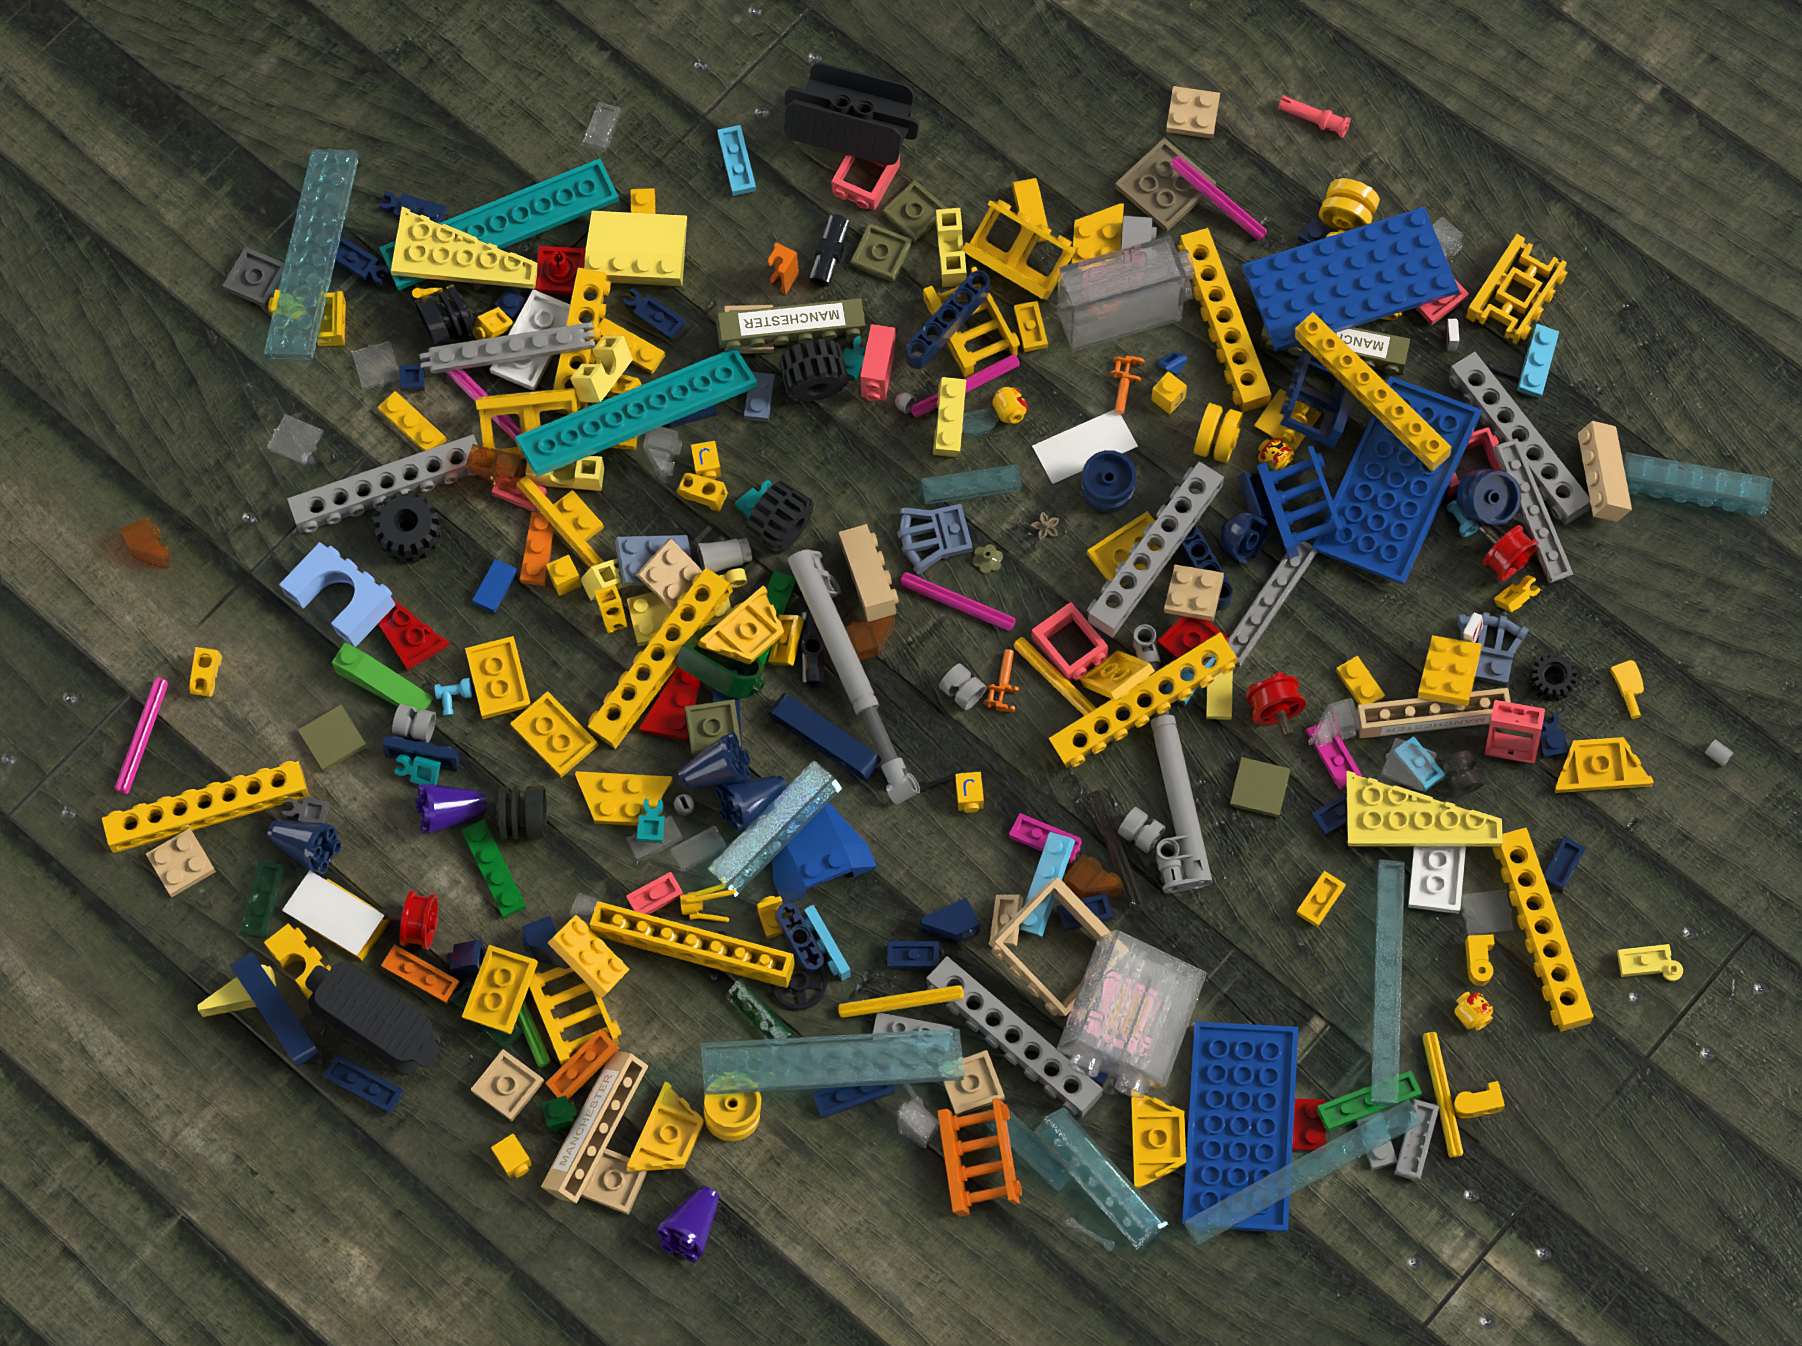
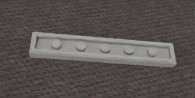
M1518 438L1495 446L1493 450L1502 472L1513 476L1520 486L1521 503L1519 513L1530 540L1536 539L1539 542L1535 552L1548 584L1572 576L1573 572Z
M1306 541L1301 542V545L1297 546L1299 556L1290 559L1288 553L1285 554L1228 638V644L1238 660L1235 666L1241 667L1318 553Z

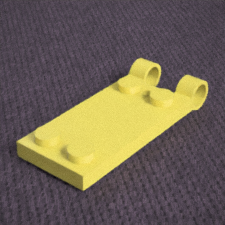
M742 568L733 569L724 575H720L721 578L730 583L732 588L742 587L747 584L745 570ZM653 592L627 598L638 647L648 645L650 636L655 631L658 632L663 626L662 622L669 612L674 611V609H669ZM701 594L698 596L697 601H705L709 595ZM728 597L707 626L711 629L714 628L742 603L731 608ZM688 613L684 615L682 620L690 621L693 619L694 614ZM672 633L668 639L679 637L680 634Z

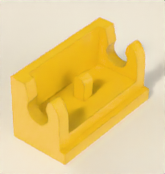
M343 292L319 294L320 300H318L317 344L318 346L345 345L346 301Z

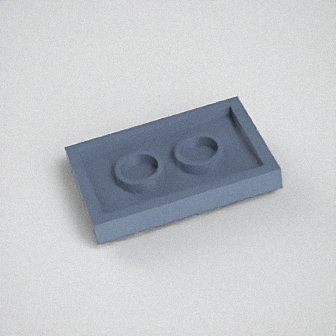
M688 536L617 537L615 539V547L622 586L645 585L636 574L668 539H672L691 558Z

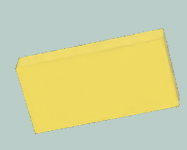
M1233 670L1225 675L1222 673L1218 674L1213 678L1214 681L1207 686L1206 719H1232Z

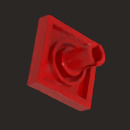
M539 246L538 272L534 290L543 294L573 295L578 268L584 269L586 248Z

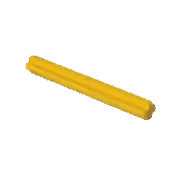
M528 476L518 481V488L590 568L604 563L600 556Z
M1020 637L1014 643V649L1084 716L1097 709L1024 637ZM1099 724L1096 728L1101 729L1105 724Z
M957 985L839 1004L838 1011L840 1017L846 1018L961 1000L964 998L962 986Z
M1428 1032L1422 1037L1437 1106H1439V1115L1448 1155L1450 1158L1462 1156V1144L1437 1033Z

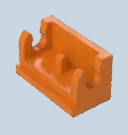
M776 242L774 250L768 259L769 266L773 262L775 264V271L770 278V284L774 285L776 279L781 278L780 293L786 295L799 275L797 252Z

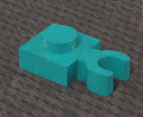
M860 336L854 339L853 350L846 347L842 353L848 378L856 381L862 371L866 346H859L861 342Z
M765 481L759 492L752 488L735 502V507L748 520L758 500L771 487V481Z
M400 754L397 757L396 761L403 763L405 767L397 766L394 770L395 774L399 776L409 774L411 775L410 782L420 785H437L441 762L421 756H416L414 761H412L405 754Z
M645 799L643 806L647 815H639L637 842L663 844L665 817L658 816L663 811L662 800L658 799V806L652 809L649 807V799Z

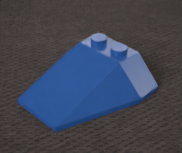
M815 787L784 799L769 810L773 883L783 903H791L807 896V889L852 872L853 877L877 868L867 843Z

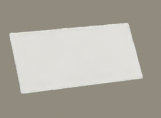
M1112 410L1039 442L1032 447L1050 481L1054 484L1083 471L1086 461L1095 453L1104 450H1115L1124 453L1138 447L1121 414H1117Z
M311 871L307 873L282 910L355 955H358L384 917L382 913Z

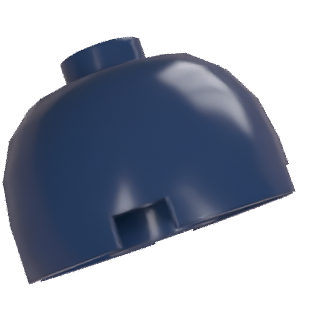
M1247 512L1232 516L1224 522L1221 529L1223 549L1236 561L1247 563L1246 559L1250 555L1255 558L1263 548L1268 533L1264 532L1265 526L1268 527V523L1260 516Z

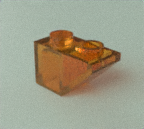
M476 444L472 445L465 465L466 468L488 482L511 489H516L522 471L520 455Z
M148 517L120 528L134 559L163 569L170 568L167 559L171 556L166 545H160L158 538L162 537L156 523L151 525Z
M891 615L870 622L857 620L846 626L847 634L860 661L879 656L895 628V616Z
M1083 854L1064 876V884L1082 899L1106 893L1107 897L1119 896L1123 891L1122 880L1113 872H1106L1101 868V864L1093 857L1087 858Z

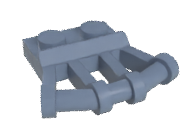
M961 504L934 510L900 509L901 524L897 534L899 540H902V554L907 556L913 564V570L917 575L926 571L929 566L942 558L949 559L950 556L973 551ZM913 518L932 520L931 523L910 527L911 519ZM935 531L936 538L912 543V536ZM939 547V550L924 560H921L916 553Z
M1483 612V614H1480L1483 618V628L1477 642L1482 644V650L1475 680L1507 686L1513 655L1525 639L1529 629L1526 627L1521 628L1508 620L1507 616L1501 615L1499 618L1490 616V613ZM1465 614L1458 615V625L1463 641V632L1471 616H1465ZM1487 626L1498 627L1494 649L1483 647ZM1504 630L1517 636L1508 651L1501 650Z

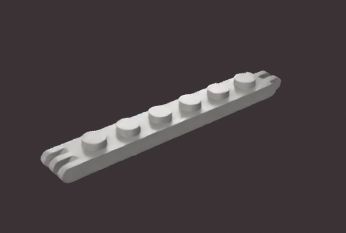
M583 323L431 347L428 353L420 354L421 361H429L421 363L420 367L421 369L424 368V370H430L431 373H441L595 348V342L586 340L594 339V332L585 331L593 330L594 326L593 323Z

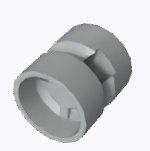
M959 663L948 671L940 682L939 688L949 697L955 696V702L964 710H968L983 696L987 686L977 677L971 678V672Z
M400 704L393 720L392 734L406 739L412 736L414 741L429 743L435 728L436 713L425 709H420L417 712L413 706Z
M1134 807L1122 822L1118 834L1129 842L1134 840L1135 846L1148 854L1161 838L1166 826L1155 819L1148 820V814Z

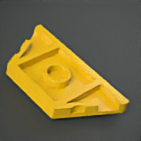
M1118 204L1075 220L1073 248L1076 251L1072 256L1071 268L1081 272L1086 267L1120 260L1124 204Z
M762 586L702 637L699 640L698 646L746 664H751L782 637L784 633L781 622L776 617L775 608L773 605H770L766 596V588Z
M1624 737L1575 740L1571 745L1559 776L1555 793L1652 787L1653 779L1651 776L1648 777L1641 767L1640 760L1631 752L1630 746Z
M575 772L577 782L595 824L638 826L639 815H647L644 811V800L649 799V807L652 809L658 806V799L662 800V796L673 783L671 776Z
M665 1082L627 1164V1171L685 1168L704 1125V1119L690 1108L689 1103L683 1097L680 1098L672 1090V1086L668 1082Z
M1131 1089L1134 1189H1139L1186 1165L1184 1111L1174 1106H1168L1157 1098H1150L1140 1093L1137 1089Z

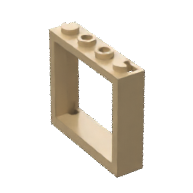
M1059 877L1051 878L988 943L993 948L991 950L992 953L999 960L1002 961L1004 959L1011 966L1009 968L1010 972L1016 978H1022L1028 984V991L1035 997H1040L1046 1003L1044 1005L1045 1008L1052 1015H1058L1059 1017L1066 1016L1088 993L1087 989L1090 982H1099L1103 975L1128 951ZM1050 892L1109 953L1062 1003L1003 944V941Z

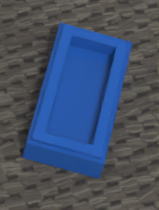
M495 559L472 600L473 604L495 613L518 572L517 569Z

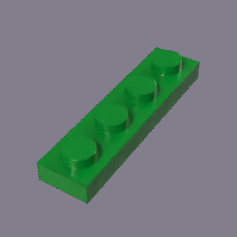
M773 571L766 589V596L770 605L774 606L778 619L779 615H785L797 581L795 577ZM772 645L758 657L763 667L766 665Z
M483 819L462 829V834L503 919L527 909L485 820Z
M1408 1071L1318 1105L1316 1111L1326 1132L1419 1098L1422 1092L1412 1071Z

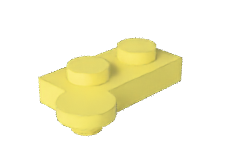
M1669 944L1620 949L1617 951L1621 977L1662 973L1666 980L1677 981L1683 974L1682 965L1677 961L1671 960Z

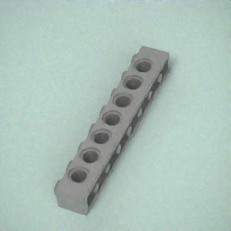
M1473 352L1452 365L1449 373L1451 385L1455 389H1459L1463 394L1466 404L1481 409L1482 414L1479 421L1482 425L1489 427L1492 435H1496L1498 443L1502 444L1513 440L1512 437H1520L1523 440L1519 442L1541 497L1551 507L1553 516L1566 525L1587 512L1591 505L1590 497L1477 353ZM1475 381L1479 386H1472L1469 382ZM1483 400H1491L1494 404L1488 405ZM1504 418L1508 423H1501L1498 419ZM1533 455L1538 460L1532 461L1528 459L1527 456ZM1542 474H1548L1552 479H1545L1542 477ZM1556 493H1563L1567 498H1560Z
M473 434L287 498L299 533H310L317 530L320 526L336 524L343 518L359 516L366 510L377 508L378 505L384 507L383 500L387 496L391 500L396 498L395 492L401 491L402 496H407L408 491H414L415 493L429 492L441 484H452L459 478L467 475L475 476L482 470H485V465ZM456 459L463 460L460 464H452ZM433 467L440 468L437 472H429ZM410 475L416 476V478L411 481L405 480ZM387 483H392V484H393V485H392L390 488H388V489L382 488L383 485H385V484H387ZM364 491L370 492V493H369L367 496H365V497H360V496H359V494H360L361 492H364ZM340 499L346 500V502L342 505L336 504V502ZM317 507L323 508L319 513L312 512Z
M1198 462L1195 468L1190 467L1183 478L1185 481L1182 486L1177 485L1170 495L1171 501L1167 506L1163 504L1156 515L1158 519L1154 524H1148L1142 534L1144 538L1140 543L1135 542L1129 551L1130 557L1126 562L1122 561L1115 571V578L1105 583L1101 590L1103 594L1099 600L1094 599L1087 609L1089 613L1088 623L1113 638L1222 488L1224 476L1203 463ZM1198 489L1201 493L1192 494L1189 490ZM1179 507H1183L1187 510V512L1179 513L1176 511V509ZM1164 526H1170L1174 530L1171 532H1166L1162 528ZM1150 545H1157L1160 549L1152 551L1148 547ZM1136 564H1143L1146 566V569L1138 570L1134 566ZM1122 583H1129L1133 587L1124 589L1120 585ZM1116 602L1119 606L1117 608H1110L1106 604Z
M948 956L926 978L927 990L949 987L954 984L962 986L964 998L946 1002L948 1003L946 1005L947 1008L957 1016L961 1014L966 1019V1024L973 1031L977 1032L979 1030L986 1036L985 1040L993 1048L999 1047L1005 1052L1004 1056L1013 1065L1018 1063L1023 1067L1025 1075L1033 1082L1038 1080L1044 1085L1043 1089L1053 1099L1058 1097L1064 1103L1063 1107L1074 1116L1077 1114L1082 1118L1102 1096L1103 1088ZM971 1001H977L981 1006L977 1010H971L966 1005ZM994 1017L997 1018L1000 1021V1023L997 1026L992 1027L989 1026L986 1023L987 1019ZM1009 1034H1015L1019 1037V1041L1009 1043L1005 1038ZM1031 1050L1036 1051L1039 1057L1035 1060H1029L1025 1057V1053ZM1049 1067H1054L1059 1073L1056 1076L1050 1077L1044 1071ZM1067 1084H1074L1078 1090L1075 1093H1067L1064 1087Z

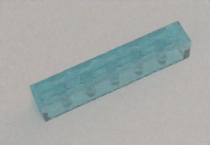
M1626 452L1623 459L1628 492L1632 494L1640 492L1649 494L1654 498L1667 497L1673 498L1677 502H1695L1704 507H1722L1726 511H1745L1753 516L1765 515L1770 506L1772 478Z
M813 761L767 806L766 810L755 821L750 823L748 828L707 869L727 890L735 889L736 893L733 895L736 897L842 789L829 772Z
M1064 1107L1048 1115L1035 1129L1034 1133L1136 1249L1154 1240L1168 1223Z

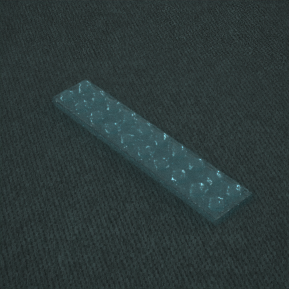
M311 150L279 286L280 294L276 309L273 311L265 345L264 356L266 359H313L359 159L357 150Z
M959 1029L701 1043L700 1045L704 1095L964 1080L965 1076Z

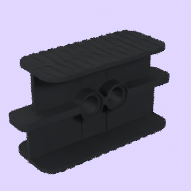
M818 62L811 68L810 79L805 89L789 86L785 92L784 103L787 108L784 132L793 141L884 165H893L899 159L900 148L904 139L914 140L918 135L919 121L916 118L910 117L914 93L910 86L901 82Z
M338 962L330 971L318 965L314 967L307 977L305 986L313 992L308 1001L311 1012L398 1072L411 1074L417 1070L419 1065L425 1068L429 1067L439 1054L440 1048L434 1043L430 1018L352 964Z

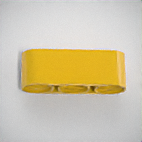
M1032 178L1012 182L1017 212L1020 211L1031 217L1030 222L1036 226L1041 223L1048 227L1037 179ZM1040 237L1037 243L1047 242L1048 240Z

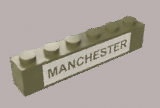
M861 298L721 312L717 314L716 318L720 349L726 348L727 350H737L741 346L759 348L772 342L775 345H785L789 341L805 343L818 338L833 340L837 336L855 338L863 334L866 326Z
M1264 324L1260 346L1265 347L1267 350L1275 351ZM1355 327L1335 333L1372 370L1384 371L1389 375H1403L1410 343L1409 338ZM1302 344L1282 351L1299 356L1302 349H1307Z

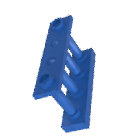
M1313 445L1308 447L1312 458L1283 469L1269 471L1266 462L1257 465L1290 559L1299 556L1297 546H1300L1301 542L1338 529L1341 540L1346 539L1343 530L1348 527L1343 514L1338 516L1321 470V467L1325 466L1321 453H1315ZM1314 467L1316 468L1319 479L1283 492L1281 490L1276 491L1275 484L1279 483L1278 480ZM1323 488L1326 500L1290 513L1289 511H1283L1282 505L1286 504L1285 501ZM1327 509L1331 510L1334 518L1333 521L1300 533H1296V531L1291 533L1289 526L1293 525L1294 521Z

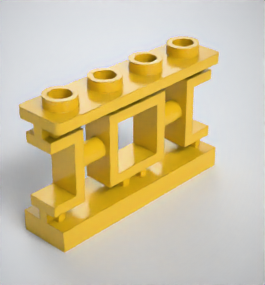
M1516 234L1470 304L1466 318L1472 322L1478 319L1482 325L1489 316L1507 325L1508 328L1504 337L1507 339L1509 337L1512 338V343L1515 345L1518 344L1520 339L1525 340L1532 329L1529 325L1533 320L1538 321L1544 310L1541 308L1544 302L1549 303L1556 292L1554 290L1557 283L1561 285L1568 273L1565 271L1567 262L1564 260L1560 263L1554 257L1547 266L1529 256L1533 245L1530 243L1528 245L1525 244V238ZM1521 252L1519 263L1528 267L1525 273L1513 267L1509 274H1506ZM1552 271H1555L1542 293H1540L1539 291L1543 283L1533 278L1536 272L1549 278ZM1513 279L1532 289L1525 302L1505 292ZM1498 289L1495 299L1504 304L1501 310L1488 304L1485 311H1482L1494 291ZM1530 307L1529 313L1516 330L1515 328L1519 320L1509 315L1510 312L1514 309L1524 315Z

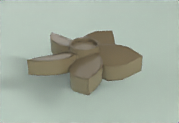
M1042 512L1040 522H1034L1030 525L1032 528L1040 530L1038 535L1040 541L1047 534L1051 537H1058L1055 527L1059 522V518L1048 519V516Z

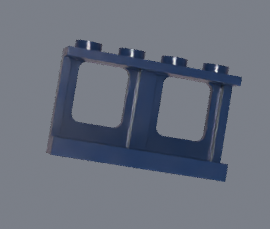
M1302 349L1297 359V363L1300 366L1295 367L1291 376L1294 383H1290L1285 394L1288 397V401L1285 400L1279 412L1283 415L1280 425L1334 448L1343 433L1354 395L1308 350ZM1308 367L1334 378L1335 383L1330 395L1303 384ZM1296 401L1323 412L1324 416L1319 429L1290 417Z

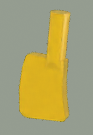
M415 288L412 291V295L418 299L426 295L433 296L437 295V291L442 288Z
M1630 660L1611 667L1610 673L1614 677L1622 697L1625 699L1631 719L1641 717L1634 695L1641 694L1644 688L1636 663Z

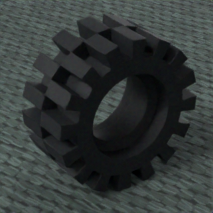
M1550 652L1547 657L1544 654L1540 660H1536L1530 675L1532 682L1530 685L1532 688L1535 687L1534 692L1536 695L1542 694L1541 698L1544 700L1546 696L1550 697L1549 701H1554L1555 698L1560 701L1563 699V696H1569L1577 681L1576 676L1578 672L1577 669H1574V662L1569 663L1570 658L1568 656L1565 659L1561 658L1562 653L1554 656V652ZM1549 669H1556L1562 673L1563 681L1557 685L1549 684L1544 678V673Z

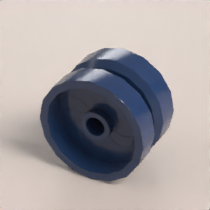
M1104 450L1092 455L1086 461L1082 471V495L1085 502L1092 509L1102 513H1115L1123 510L1131 503L1135 494L1136 469L1132 461L1125 454L1115 450Z
M1486 468L1474 469L1466 474L1459 483L1456 494L1458 507L1464 516L1469 520L1492 525L1504 524L1511 520L1519 510L1521 503V490L1516 479L1509 473Z

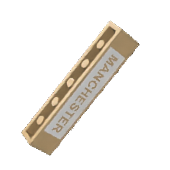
M1508 688L1471 692L1468 707L1421 698L1358 705L1355 715L1359 739L1490 724L1494 700L1511 703Z
M617 1051L606 1062L541 1188L560 1200L577 1203L646 1072L647 1064L633 1054Z

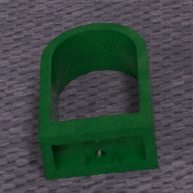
M708 626L702 628L682 645L675 665L720 693L732 698L742 699L751 697L754 693L759 694L765 685V681L761 679L764 667L758 657L751 664H746L698 646L699 640L712 630ZM706 652L710 654L711 656L725 663L734 670H737L744 676L730 672L721 665L702 655V653Z

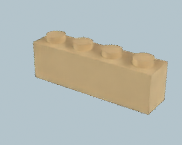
M1591 421L1578 432V440L1593 517L1618 522L1632 510L1617 429L1616 426Z
M867 524L839 532L841 548L867 621L870 622L896 614L895 604L899 603L895 589H890L889 585L892 584L889 571L883 570L882 566L885 565L882 552H877L875 548L878 547L875 533H870Z

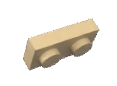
M996 895L990 941L1022 909V896ZM1019 926L1003 941L1005 946H1017Z

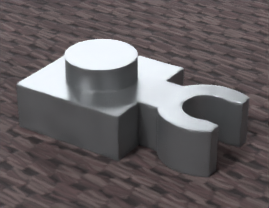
M304 797L303 803L300 804L294 798L285 799L286 804L292 805L294 808L291 811H282L283 817L293 819L298 816V821L326 822L330 807L328 801Z

